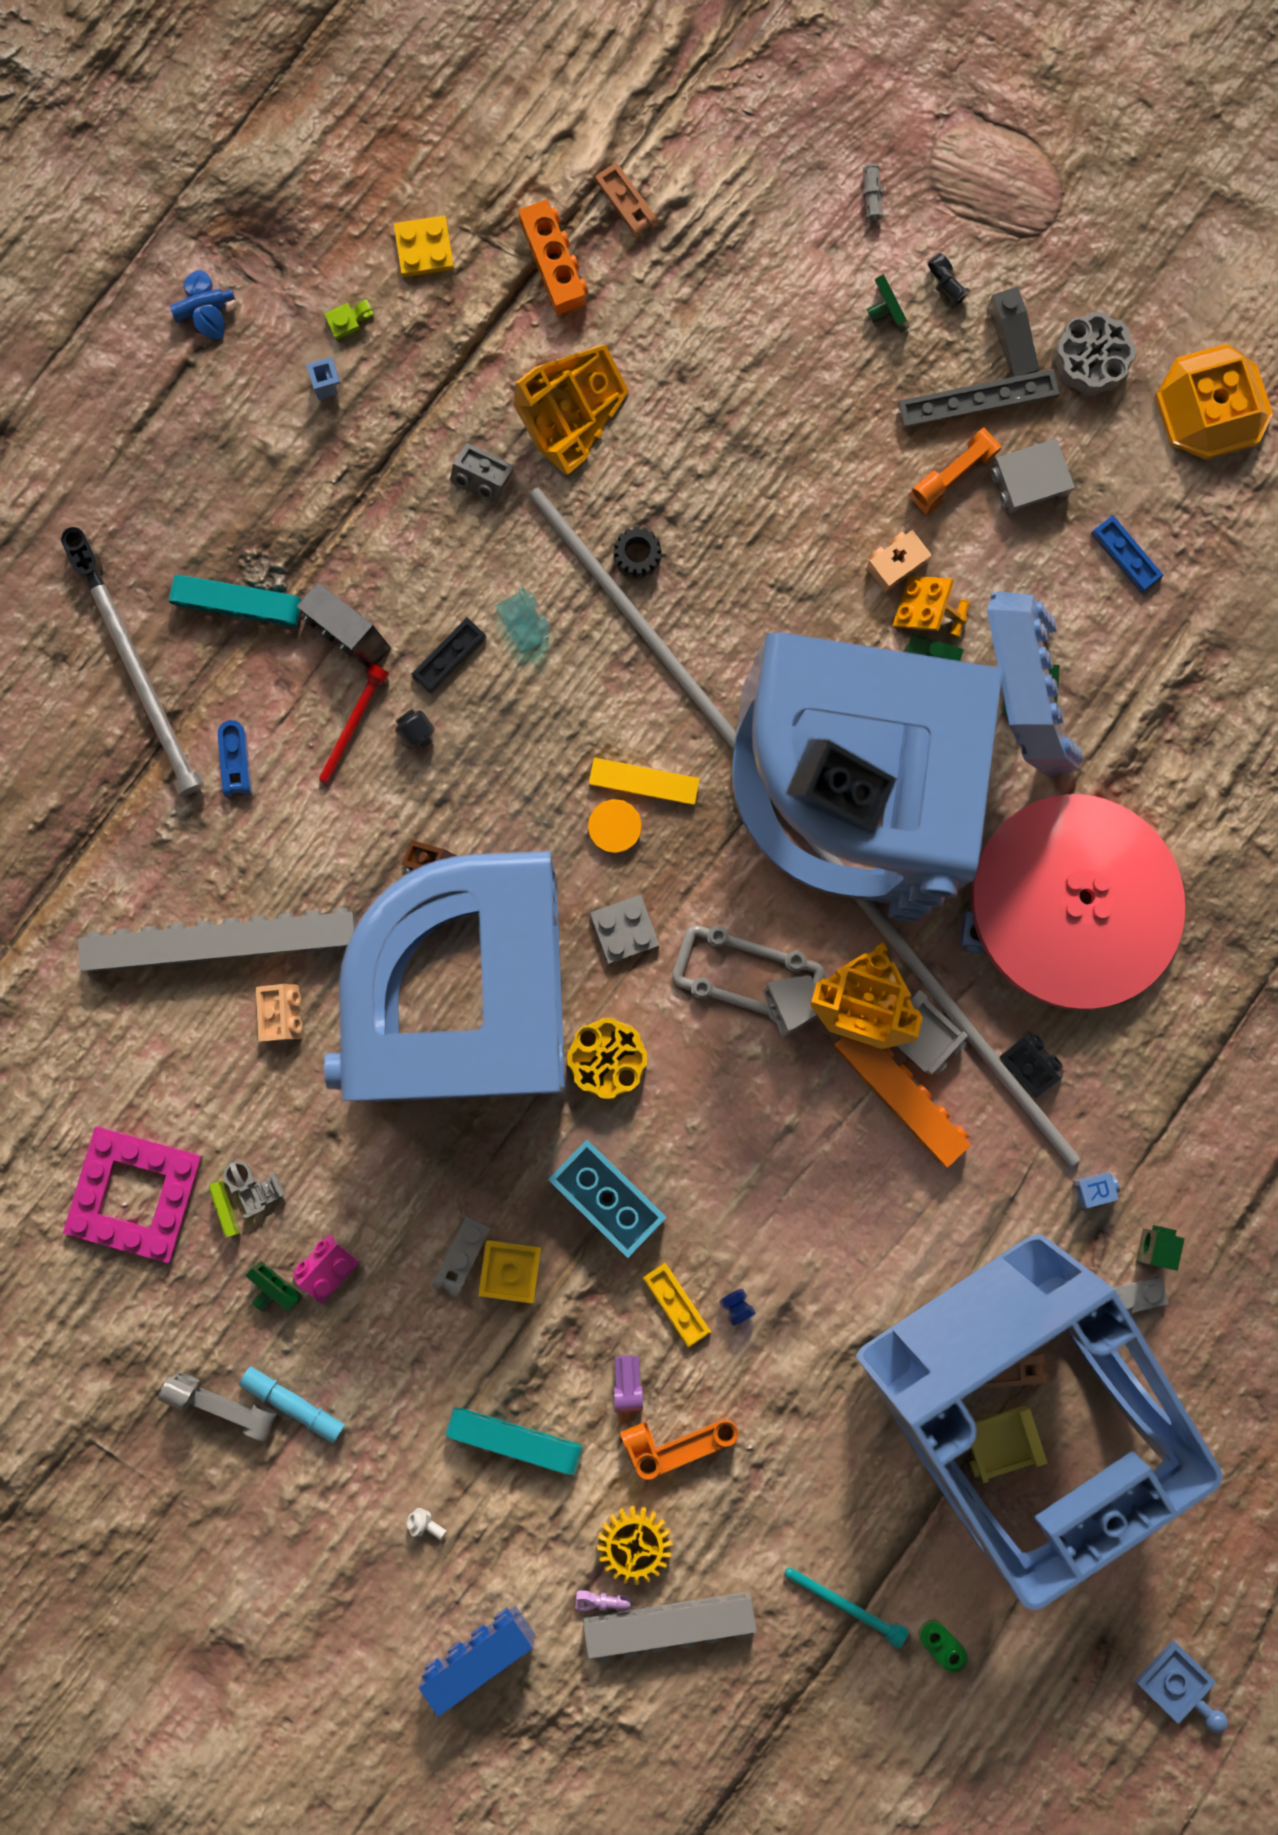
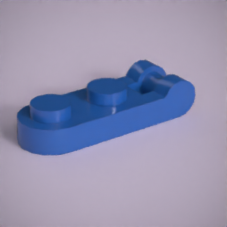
M235 720L225 721L220 725L217 734L224 797H232L235 793L250 795L252 794V782L245 728ZM240 775L241 782L232 783L231 776Z

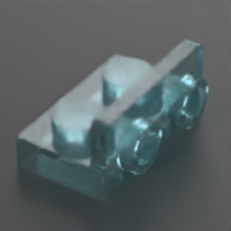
M524 587L518 589V594L495 605L520 654L549 640L547 631L551 629L545 616L539 617L535 610L538 604L532 592L526 593Z

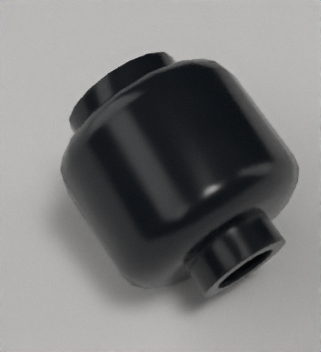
M412 708L395 721L397 723L395 733L406 748L413 749L418 747L422 750L433 741L430 736L434 733L435 727L423 711H414Z

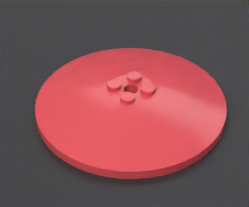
M1064 794L1044 798L1023 807L1006 819L993 832L979 855L976 875L971 886V909L978 938L986 954L998 971L1012 985L1023 993L1048 1005L1073 1010H1092L1112 1006L1134 997L1150 986L1163 973L1172 960L1182 936L1185 921V895L1182 879L1170 850L1148 823L1134 812L1110 800L1090 795ZM1082 890L1089 892L1092 897V901L1088 905L1080 900L1079 895Z

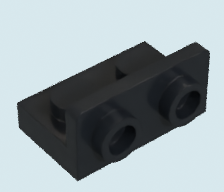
M1027 1031L1023 1034L1022 1038L1004 1051L1000 1058L1033 1096L1037 1098L1061 1079L1064 1070L1062 1069L1063 1064L1055 1055L1051 1056L1045 1050V1044L1038 1035H1032Z

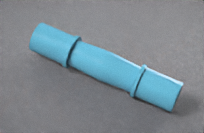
M252 1366L248 1368L239 1382L240 1387L260 1398L263 1403L267 1401L285 1415L306 1425L308 1431H313L334 1444L345 1426L344 1423L323 1411L321 1407L317 1409L299 1395L277 1384L276 1379H271Z

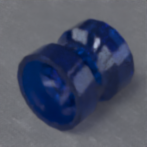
M743 1288L719 1300L722 1308L729 1310L728 1319L732 1326L738 1325L756 1314L753 1306L745 1302L747 1295Z

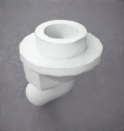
M422 1508L415 1509L407 1520V1528L411 1536L414 1537L422 1536L426 1530L441 1541L447 1531L433 1522L430 1512Z

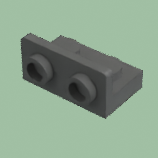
M466 443L453 463L450 481L484 499L497 503L503 487L513 473L514 465Z

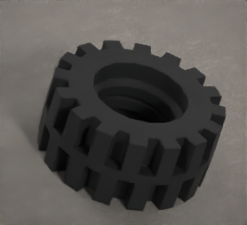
M637 526L632 530L626 529L625 533H621L614 544V561L617 564V568L624 572V575H631L635 579L638 576L645 578L647 574L651 575L658 568L662 550L658 537H655L654 532H649L644 527L638 529ZM633 543H642L649 550L648 558L643 562H632L626 555L627 548Z

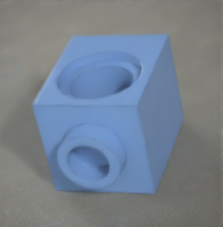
M965 912L962 914L959 947H966V952L981 954L984 948L980 940H974L970 936L971 927H975L972 912Z

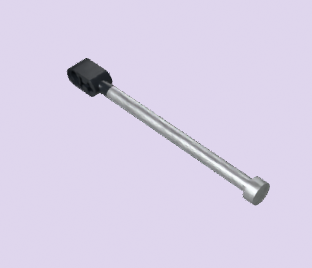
M69 527L63 531L61 543L73 569L86 581L177 776V780L174 781L179 796L194 793L205 784L199 772H192L101 577L103 566L93 544L80 528ZM82 538L79 546L71 547L74 539ZM83 557L90 562L88 570H85L86 564L82 559Z

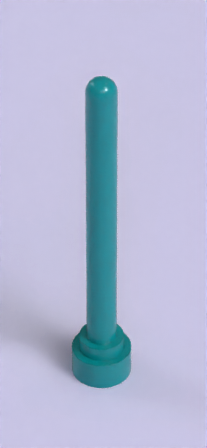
M790 1567L785 1570L784 1575L787 1579L884 1634V1638L888 1640L889 1645L898 1650L903 1645L908 1635V1628L899 1623L896 1625L891 1623L889 1625Z

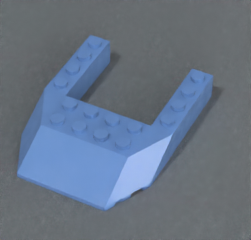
M993 592L990 595L991 600L989 601L987 614L998 668H1003L1001 684L1009 725L1014 733L1017 744L1021 745L1023 759L1047 777L1079 771V763L1084 762L1082 750L1074 741H1071L1070 737L1061 732L1060 724L1064 723L1061 707H1058L1054 696L1058 695L1056 680L1052 679V676L1049 674V669L1053 668L1050 652L1046 650L1043 644L1044 642L1054 640L1053 632H1057L1055 617L1051 615L1046 606L1044 607L1043 602H1039L1034 595Z

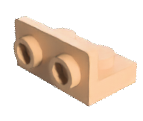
M278 984L256 987L259 1042L301 1039L302 1021L299 986Z

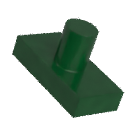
M883 274L874 279L883 300L866 308L872 322L874 323L891 314L900 333L910 328L885 275Z
M912 634L906 653L960 661L964 649Z
M262 1261L254 1265L245 1275V1277L261 1289L252 1300V1304L261 1311H265L274 1300L288 1312L303 1296Z

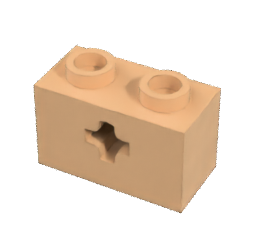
M913 530L906 535L904 532H901L890 541L891 546L885 550L881 547L869 556L871 560L866 568L885 593L928 563L932 556ZM893 557H895V558L901 557V558H902V561L900 562V561L898 560V561L894 562L892 559H893Z

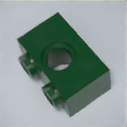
M1156 1225L1152 1226V1230L1143 1228L1136 1261L1178 1271L1185 1238L1176 1236L1177 1230Z

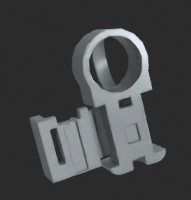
M232 1162L224 1170L223 1176L226 1184L229 1186L231 1193L237 1191L247 1213L242 1215L244 1218L264 1211L268 1203L286 1195L276 1172L269 1175V1180L261 1183L260 1180L256 1181L251 1166L246 1162ZM236 1164L243 1165L248 1171V1179L245 1183L239 1175ZM230 1169L238 1185L230 1180Z

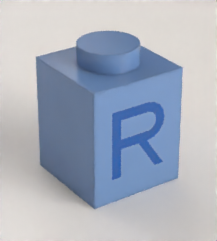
M1103 1172L1073 1180L1080 1207L1090 1208L1119 1200L1117 1195L1120 1192L1119 1183L1115 1176L1112 1177L1111 1173Z

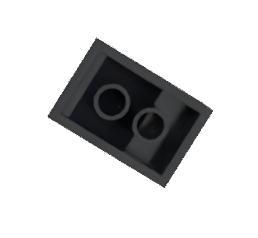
M808 739L786 794L813 809L869 833H875L897 778L829 739Z

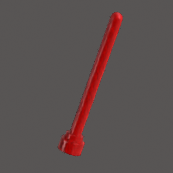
M370 664L366 672L368 675L366 680L368 682L319 776V781L322 784H327L330 781L377 686L380 687L382 683H385L390 675L388 671L379 666Z

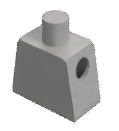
M808 975L769 982L762 990L782 1038L787 1037L818 1018L810 1006L815 985L812 978Z

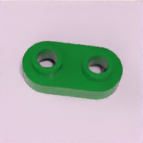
M929 1620L920 1627L919 1639L922 1645L946 1671L957 1673L965 1668L968 1661L965 1649L942 1623L936 1620ZM938 1633L939 1639L934 1642L930 1641L931 1634ZM957 1654L958 1660L954 1663L950 1662V1656Z

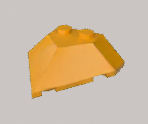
M884 942L876 946L875 950L869 954L864 953L837 969L835 974L827 979L822 978L817 981L810 1006L829 1032L880 1049L917 1041L923 1018L919 1009L915 1010L910 1000L911 994L895 963L890 962L886 954L888 949Z

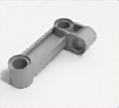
M177 1372L165 1381L158 1401L180 1410L188 1409L190 1404L244 1426L243 1433L247 1436L266 1441L277 1415L275 1411L254 1404L251 1409L198 1387L200 1381L185 1373Z

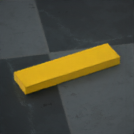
M594 758L589 785L694 806L700 778Z

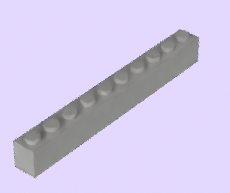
M348 908L332 909V914L321 915L320 910L304 912L305 916L294 917V913H283L277 915L278 919L267 920V916L250 917V922H240L239 918L224 919L223 924L212 925V921L195 922L196 927L185 928V924H170L167 930H158L157 926L141 927V932L130 933V929L113 930L114 935L105 936L100 931L88 932L86 937L78 938L80 971L91 973L347 948L357 926L356 914L348 912Z

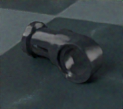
M938 252L927 262L930 271L940 281L935 289L938 292L941 291L951 301L950 305L952 308L957 307L970 294V289L964 288L955 278L956 275L953 272L952 264L942 253Z

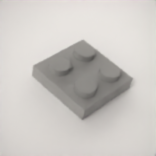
M642 895L590 912L608 964L660 946Z

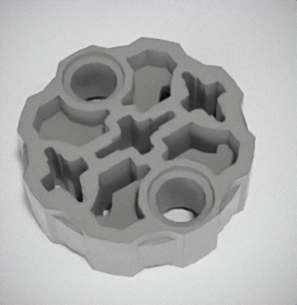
M1091 312L1088 316L1074 318L1066 325L1060 340L1053 350V364L1058 369L1059 380L1067 388H1074L1084 396H1096L1100 392L1112 391L1119 386L1135 359L1136 349L1129 337L1128 327L1121 320H1114L1103 312ZM1071 332L1079 333L1081 338L1073 337ZM1099 349H1101L1099 354H1095L1094 356L1092 355L1089 359H1087L1089 354L1096 353ZM1107 370L1114 371L1117 377L1109 376Z

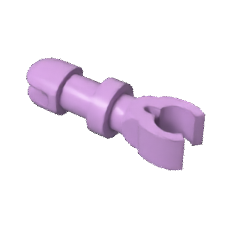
M580 1590L576 1594L575 1609L588 1611L597 1607L600 1611H605L606 1608H613L616 1611H627L631 1607V1600L626 1595L611 1597L606 1596V1593H600V1596H596L589 1591Z

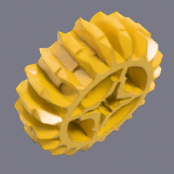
M630 1506V1515H626L625 1510L621 1508L619 1509L620 1519L614 1514L609 1516L613 1525L606 1522L602 1524V1528L608 1533L602 1532L598 1534V1539L605 1543L598 1544L597 1551L605 1552L599 1556L600 1562L609 1561L605 1566L606 1572L615 1568L613 1573L615 1580L623 1574L624 1584H628L629 1577H634L635 1585H639L640 1576H644L646 1583L650 1582V1572L656 1577L660 1576V1571L656 1566L658 1565L661 1568L667 1567V1562L663 1558H671L672 1552L665 1548L671 1547L673 1542L671 1539H663L670 1535V1529L660 1530L664 1526L665 1521L664 1519H659L657 1522H654L657 1516L655 1511H652L646 1517V1507L641 1508L640 1514H635V1506ZM636 1524L630 1534L615 1535L622 1527ZM644 1526L648 1527L655 1534L658 1540V1547L651 1545V1542L643 1538ZM638 1533V1541L641 1548L637 1547V1551H634L631 1557V1547L628 1543L636 1540ZM611 1544L618 1545L619 1549L626 1552V1564L621 1563L615 1557ZM654 1555L648 1563L634 1567L639 1557Z

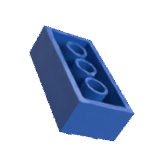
M516 1606L511 1610L507 1607L494 1616L495 1621L487 1627L482 1624L470 1634L472 1638L464 1644L461 1641L455 1643L447 1650L448 1655L441 1660L437 1657L424 1667L425 1672L421 1675L422 1679L418 1688L438 1717L533 1649L535 1633Z

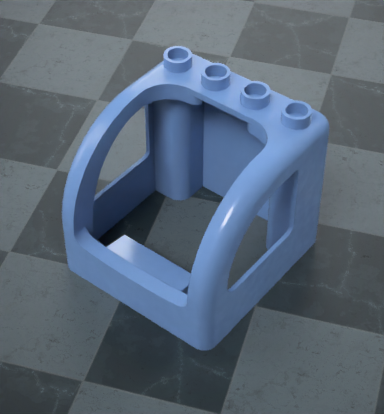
M773 632L766 634L743 684L732 760V784L740 817L757 847L781 871L808 887L839 896L888 903V917L892 919L920 921L921 914H932L934 907L943 906L944 900L948 897L956 896L957 891L973 881L976 875L1003 668L788 633ZM808 739H829L897 778L884 809L882 827L877 826L875 833H869L813 809L786 794ZM770 798L787 822L815 846L835 857L855 864L874 867V869L868 870L829 863L798 848L790 841L780 826Z
M550 851L473 854L438 860L403 876L388 887L373 902L356 926L342 962L339 980L340 1053L325 1054L324 1076L327 1089L341 1090L342 1101L355 1102L565 1094L557 878ZM480 914L483 994L482 1027L475 1031L399 1034L400 985L413 952L432 931L444 923L466 915Z
M1042 1234L1032 1235L1019 1242L865 1344L856 1355V1358L954 1512L1020 1602L1028 1609L1038 1610L1047 1606L1215 1492L1221 1484L1222 1471L1115 1289ZM1065 1330L1110 1398L1144 1441L1163 1461L1152 1471L1141 1458L1131 1451L1036 1515L1035 1518L1049 1542L1034 1551L1022 1553L989 1511L954 1460L955 1457L972 1445L976 1436L975 1423L960 1399ZM1124 1344L1133 1356L1164 1411L1148 1394L1116 1351Z

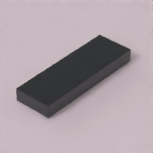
M466 617L411 673L412 677L432 694L486 639V634Z

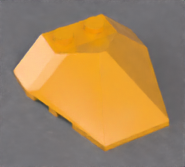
M603 344L534 367L515 383L513 405L538 451L564 474L568 475L587 459L590 454V447L596 438H600L604 432L602 430L608 418L613 417L629 389L607 346Z

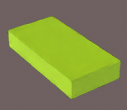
M224 1181L210 1184L208 1187L225 1237L241 1233Z

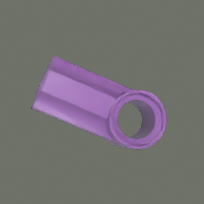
M625 1355L615 1357V1413L643 1411L639 1356Z

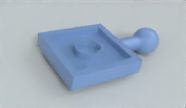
M1172 1639L1134 1681L1178 1724L1195 1708L1205 1718V1725L1209 1731L1215 1734L1223 1733L1228 1726L1226 1715L1220 1710H1212L1202 1700L1205 1694L1215 1685L1216 1681Z

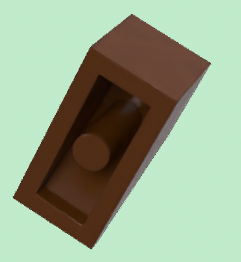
M411 840L401 865L416 870L435 861L456 857L457 855L439 847Z

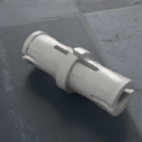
M867 164L866 167H863L864 189L862 191L866 203V219L868 221H879L880 218H883L881 200L884 194L880 183V166L878 164Z

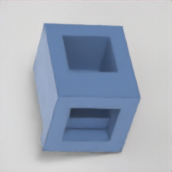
M332 357L306 364L318 400L339 395L336 385L341 383Z

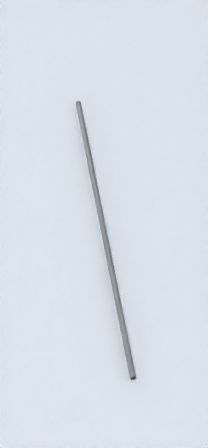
M539 488L534 489L529 494L530 499L734 750L736 731L544 493ZM806 839L822 860L843 865L838 857L818 848ZM853 898L957 1028L968 1035L966 1039L1065 1162L1070 1167L1076 1164L1081 1158L873 901Z

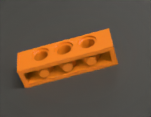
M548 199L519 209L520 225L556 316L585 306V295L589 294L585 280H579L576 271L579 270L578 262L575 255L570 256L567 247H570L566 232H561L558 223L561 222L556 207L551 208ZM543 230L551 232L548 236H542L539 233ZM551 254H559L561 256L557 260L548 258ZM562 277L570 279L566 284L558 282Z

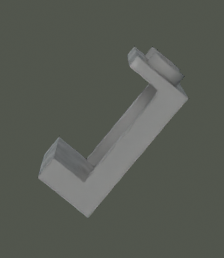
M1057 438L998 457L990 470L993 482L995 484L998 483L1001 491L999 494L1001 505L1003 508H1007L1009 515L1015 513L1019 508L1058 496L1059 499L1069 496L1075 488Z
M918 990L911 996L910 1000L915 1010L919 1009L923 1017L919 1037L915 1042L896 1047L927 1076L933 1073L938 1075L948 1065L945 1060L950 1054L957 1055L964 1048L966 1043L963 1040L968 1035L954 1026L927 1000L928 997Z

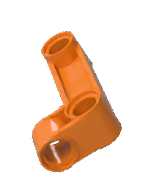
M985 428L978 431L968 441L967 446L969 449L942 473L939 474L936 471H932L912 488L908 496L925 515L932 512L943 501L946 490L981 460L986 464L1002 449V446Z
M723 1418L655 1447L654 1439L646 1421L621 1431L620 1435L636 1472L641 1478L650 1480L722 1448L733 1445L738 1439V1429L731 1419ZM723 1425H729L733 1429L732 1437L726 1440L721 1439L717 1434L719 1428ZM643 1459H653L656 1462V1468L652 1472L642 1470L640 1463Z

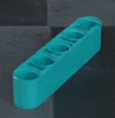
M173 575L168 599L170 604L183 608L290 627L298 626L300 610L297 605L302 601V598L290 594L184 575Z
M453 1407L445 1432V1436L451 1439L569 1475H576L584 1448L582 1445L460 1407Z

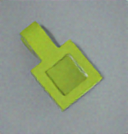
M368 300L359 302L353 309L346 303L324 313L336 340L361 330L358 322L374 315Z

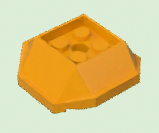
M1227 343L1177 357L1154 396L1170 446L1179 450L1183 449L1205 460L1256 446L1260 442L1273 415L1257 364ZM1213 396L1220 397L1223 404L1217 403Z

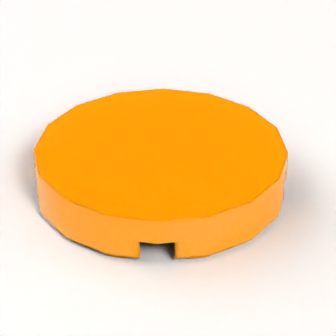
M612 799L604 801L594 808L589 817L588 831L590 838L597 848L605 852L614 854L626 852L636 844L641 834L642 823L639 813L631 804L623 800Z

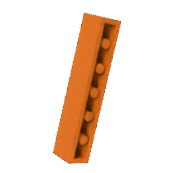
M844 1036L832 1045L943 1167L948 1168L971 1146L967 1141L969 1135L959 1125L954 1127L948 1120L951 1117L950 1114L941 1105L936 1107L930 1101L932 1097L930 1092L923 1085L917 1086L911 1080L913 1074L903 1064L898 1066L892 1059L895 1055L889 1048L880 1049Z

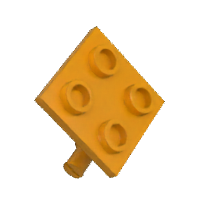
M908 576L893 626L896 628L939 631L944 615L953 621L949 635L954 638H960L963 625L967 624L968 621L966 615L971 602L960 599L957 611L947 604L954 584L952 578Z

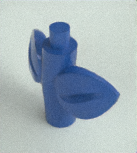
M197 270L185 279L184 291L187 298L170 305L172 315L176 323L193 317L194 326L198 332L211 339L221 340L224 334V319L219 309L227 307V302L236 300L235 294L232 289L222 292L221 288L212 290L213 282L210 276L205 271Z

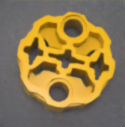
M601 1018L599 1021L581 1027L576 1032L567 1053V1064L574 1077V1082L583 1091L603 1099H613L626 1092H631L640 1083V1078L647 1066L648 1056L640 1038L641 1035L631 1025L628 1026L616 1021L614 1018ZM587 1031L593 1032L596 1036L595 1044L590 1047L582 1045L580 1040L581 1035ZM615 1031L616 1042L607 1049L605 1046L612 1040L611 1032ZM619 1031L626 1035L632 1033L634 1035L632 1042L636 1048L628 1044L622 1046L620 1044L622 1037ZM616 1048H619L612 1058L614 1061L613 1065L606 1063L598 1070L596 1069L603 1059L601 1056L603 1052L609 1054ZM624 1051L635 1052V1055H625L620 1061L617 1060ZM595 1056L598 1058L591 1066L580 1065V1062H590ZM608 1068L610 1071L603 1077L604 1086H600L599 1075ZM580 1069L587 1073L591 1071L595 1073L593 1080L596 1083V1087L588 1082L584 1085L581 1083L583 1077L579 1072ZM628 1070L634 1074L635 1080L632 1085L623 1086L619 1082V1074L622 1071Z

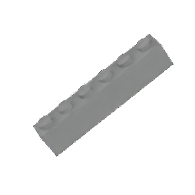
M750 1591L584 1617L588 1659L595 1658V1661L609 1660L612 1658V1655L622 1653L624 1657L636 1656L640 1653L639 1651L651 1649V1652H662L668 1649L667 1646L678 1645L679 1648H688L694 1646L695 1642L706 1640L709 1644L719 1643L723 1641L724 1637L734 1636L735 1639H745L750 1637L751 1633H756Z

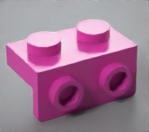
M329 1234L325 1239L317 1243L314 1251L306 1260L301 1261L297 1265L293 1277L300 1288L323 1304L360 1262Z

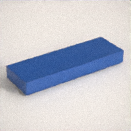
M1114 515L1091 532L1092 536L1141 594L1164 576Z

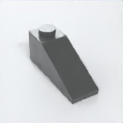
M1018 286L993 294L987 308L1012 377L1039 371L1028 314Z

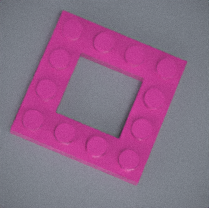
M95 1126L63 1234L171 1263L203 1155ZM116 1161L166 1175L151 1228L100 1214Z

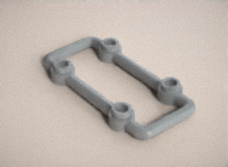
M698 925L691 926L685 932L672 973L673 982L680 988L690 990L696 999L704 1000L712 997L768 1015L769 1019L775 1024V1019L768 1004L713 987L712 983L706 978L691 980L683 977L695 936L707 939L709 945L714 948H722L727 945L784 963L786 969L793 973H798L802 970L814 973V985H816L817 981L825 978L824 968L816 962L807 960L806 956L800 951L781 952L731 936L722 926H715L709 929Z

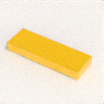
M666 1262L642 1277L688 1348L711 1333Z

